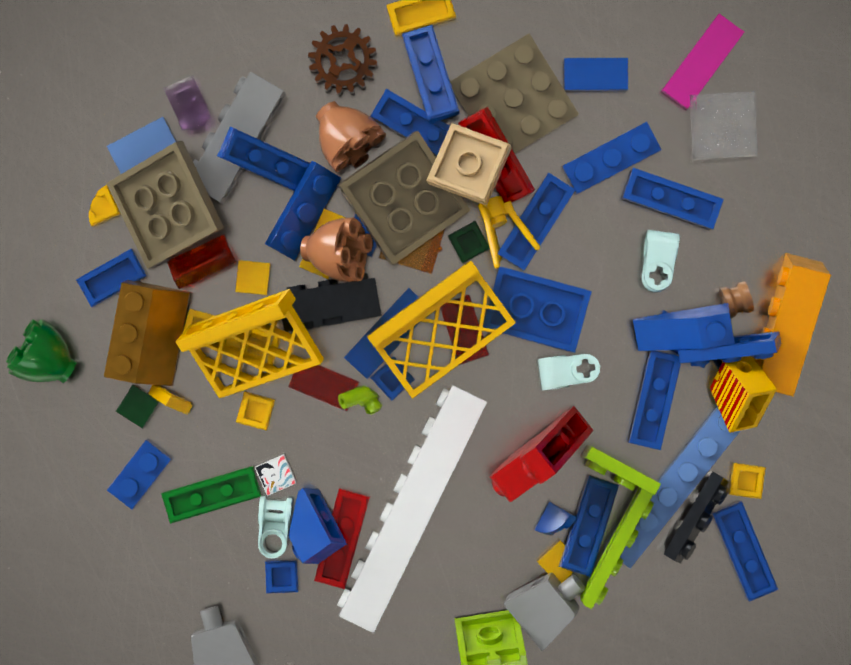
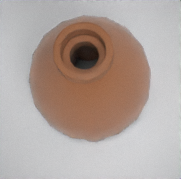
M335 101L323 106L316 115L317 120L320 122L319 141L322 152L336 172L349 165H352L354 168L362 165L369 157L367 152L386 137V133L382 130L381 126L369 115L354 108L339 106Z
M354 217L341 218L329 221L319 227L311 236H305L301 242L300 252L304 261L311 262L317 270L332 279L345 282L361 281L365 274L364 267L367 253L372 250L373 241L370 234H365L360 221Z

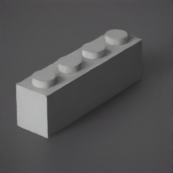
M252 72L248 74L247 78L242 76L233 92L237 96L231 106L226 104L218 117V121L221 124L215 133L210 132L202 145L205 152L200 161L196 159L193 161L209 197L223 205L244 169L217 156L229 128L233 127L261 140L286 96L284 90Z

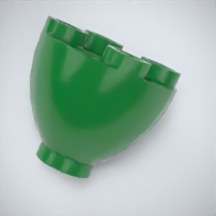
M32 319L23 333L25 341L20 348L15 346L6 360V363H8L7 368H9L8 374L25 381L51 382L58 380L64 384L72 374L77 362L71 359L64 339L51 324L43 319L39 322Z

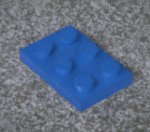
M500 266L492 291L516 322L503 334L575 353L592 291ZM490 300L489 306H495L493 302ZM487 309L483 328L497 329L506 320L498 310Z

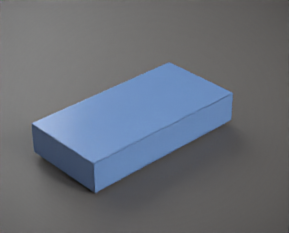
M161 117L111 143L107 148L122 174L177 141L165 118Z

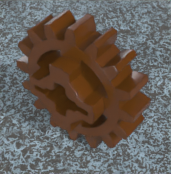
M345 24L343 31L338 32L336 26L332 25V34L327 35L324 31H321L322 41H312V46L316 49V52L308 53V58L314 60L315 63L310 65L309 69L310 72H319L315 77L316 83H320L323 80L326 81L324 86L326 91L335 86L337 95H341L343 88H348L350 94H354V85L358 84L361 88H365L363 78L373 79L374 77L369 67L377 66V61L370 59V56L377 53L376 48H367L371 38L367 36L361 39L360 28L350 33L348 24ZM346 39L343 44L337 46L330 44L336 40ZM357 46L363 51L364 64L355 58ZM347 53L348 59L352 64L343 63L341 67L338 66L334 55L342 57ZM322 56L330 61L331 67L328 70V74L322 67ZM349 73L356 75L349 80H340L342 75Z

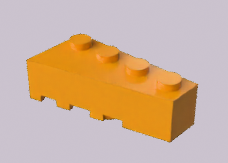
M785 253L778 275L775 295L772 297L769 305L767 326L761 332L780 331L782 344L778 352L774 353V356L766 359L754 358V360L775 385L777 393L794 397L831 274L822 262Z

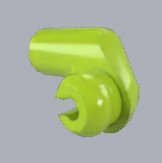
M359 386L338 395L339 404L343 409L359 404L365 408L367 414L371 415L378 412L382 407L378 400V394L367 386Z

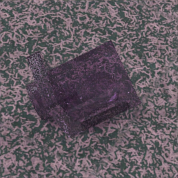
M193 75L164 88L182 130L188 128L190 130L198 129L204 126L207 120L211 118L207 103Z

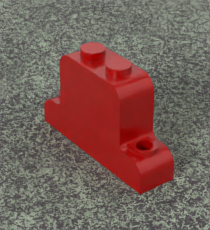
M575 406L571 407L545 430L513 452L490 475L493 488L497 494L502 497L505 496L509 502H512L537 483L542 484L562 468L594 431Z

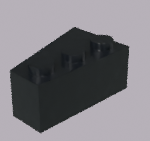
M368 273L364 274L361 281L337 284V280L330 279L318 282V287L306 289L305 284L286 288V290L290 289L296 298L292 306L307 330L382 316L376 279L369 278ZM283 318L284 331L292 333L293 328L287 318Z

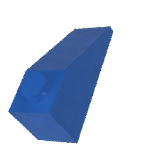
M728 303L633 319L638 351L706 349L735 344Z

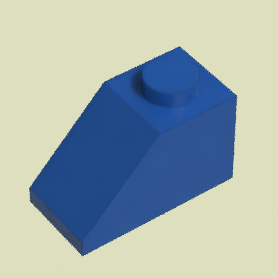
M309 488L299 490L288 536L293 544V553L302 563L319 564L347 543L320 490Z

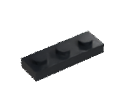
M712 471L664 555L680 564L683 559L688 560L696 548V543H694L700 531L705 532L713 518L710 515L716 504H722L729 492V488H727L728 480Z

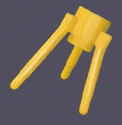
M501 196L490 198L487 206L479 203L478 208L485 224L490 252L496 269L500 268L502 257L498 255L500 247L495 228L508 222L506 219L508 215L535 250L540 249V245L515 212L511 201L504 203Z

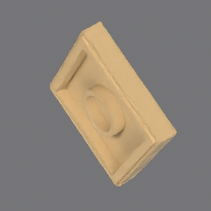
M451 123L426 181L429 185L487 206L512 149L511 144Z

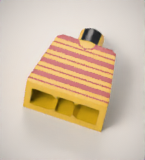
M744 356L741 360L731 363H724L722 359L713 360L718 372L710 386L711 393L728 431L731 433L757 427L777 388L751 356Z

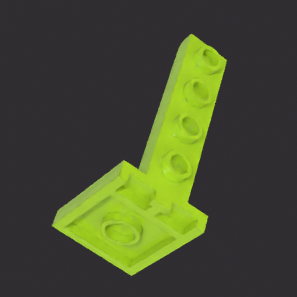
M586 445L581 457L587 459L586 467L602 475H605L606 471L615 475L613 481L633 491L635 486L638 487L589 578L585 590L580 595L582 603L592 609L595 603L600 605L608 592L605 584L610 575L615 577L624 561L620 556L625 546L631 548L639 533L635 528L640 518L645 520L651 512L654 502L650 501V499L656 494L661 483L596 448Z
M508 610L455 618L461 665H528L521 625Z

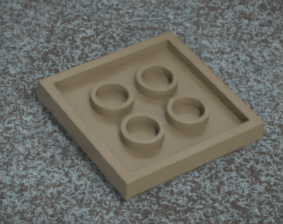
M530 33L450 81L454 95L467 117L488 106L515 154L579 115Z
M414 131L337 185L390 265H394L470 211L461 196L427 183L426 180L436 157L419 131Z
M183 141L169 145L106 183L147 269L156 267L224 229Z

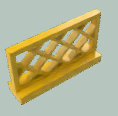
M468 261L367 335V338L413 399L516 322L479 273L474 263ZM477 280L484 290L482 304L464 302L466 288ZM461 292L460 301L451 300ZM487 297L490 298L495 306L486 305ZM446 302L459 304L456 323L438 321L440 307ZM463 305L482 308L479 327L460 324ZM485 310H498L506 322L497 329L483 328ZM435 311L434 320L426 319L427 316ZM420 321L433 323L431 342L412 339L414 326ZM437 324L456 327L453 346L434 343ZM460 328L478 330L476 344L471 348L457 346ZM409 330L408 339L400 338L401 335ZM482 331L491 332L481 340ZM394 340L408 342L405 361L391 359L384 348ZM411 343L430 346L427 364L408 362ZM434 347L452 349L451 361L445 367L431 365ZM456 350L465 351L455 359ZM395 364L404 365L403 374ZM408 366L426 368L425 381L415 389L406 380ZM430 369L439 370L429 378Z
M290 289L189 325L176 340V344L181 352L190 351L219 398L320 365L324 360L292 306L296 298ZM287 318L293 328L292 334L277 328L278 320ZM256 328L268 333L266 343L251 337L252 330ZM274 336L290 342L287 352L272 346ZM231 337L243 342L241 352L226 346L227 338ZM248 345L264 351L262 360L246 354ZM297 345L306 349L310 358L303 359L292 354L294 346ZM206 346L218 351L216 360L206 357L201 348ZM223 354L238 360L236 369L221 363ZM269 354L285 360L283 367L278 368L268 364ZM246 363L258 368V375L253 377L242 372L243 364ZM222 372L233 377V384L224 386L218 377V373Z

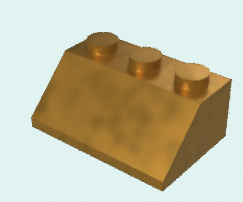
M132 280L121 282L104 377L135 384L172 386L180 350L176 340L183 333L191 292Z

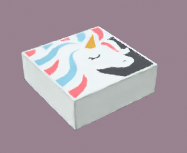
M285 454L255 466L267 496L297 483Z

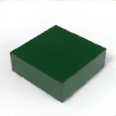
M476 221L447 236L462 264L490 249Z
M133 384L116 412L143 429L160 402Z

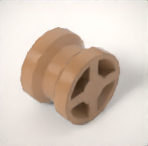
M745 281L739 282L736 287L731 289L728 287L719 289L722 304H729L731 318H734L739 312L750 313L754 311L753 299Z

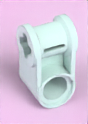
M647 229L643 253L642 283L648 291L653 293L661 292L671 284L678 254L680 234ZM656 269L660 270V275L665 277V280H662L658 285L654 284L653 278H649V275L653 274Z
M590 354L561 355L537 359L542 391L594 381L600 373L599 361ZM583 359H587L588 364H594V370L589 371V377H584L583 373L576 370V367L582 364Z
M260 496L258 548L261 554L267 558H278L288 549L293 498H287L286 501L267 500L266 496ZM269 510H281L283 513L269 512ZM268 535H277L282 540V547L278 552L269 551L265 546V540Z

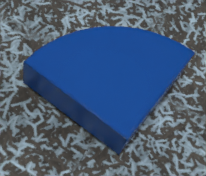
M549 502L535 530L551 536L564 528L568 529L577 517Z

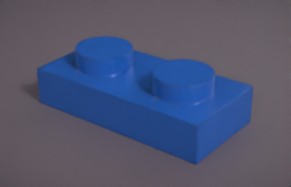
M145 440L107 491L130 509H134L171 462L172 458L151 441Z

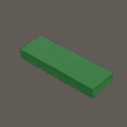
M254 465L161 493L170 524L263 496Z

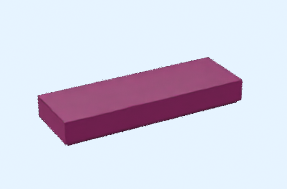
M719 13L661 92L687 110L744 34V31Z

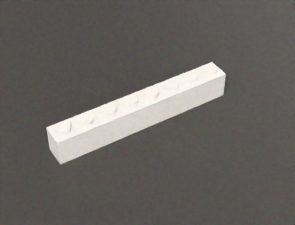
M454 385L451 386L450 390L443 388L436 402V405L441 408L435 419L429 417L421 433L427 437L422 447L415 445L407 461L412 464V467L407 476L401 474L393 490L399 494L393 505L387 502L379 518L384 524L379 533L373 531L365 547L370 550V553L365 562L358 561L351 575L352 578L356 579L351 591L345 588L337 604V606L342 608L339 617L372 633L375 632L487 401Z

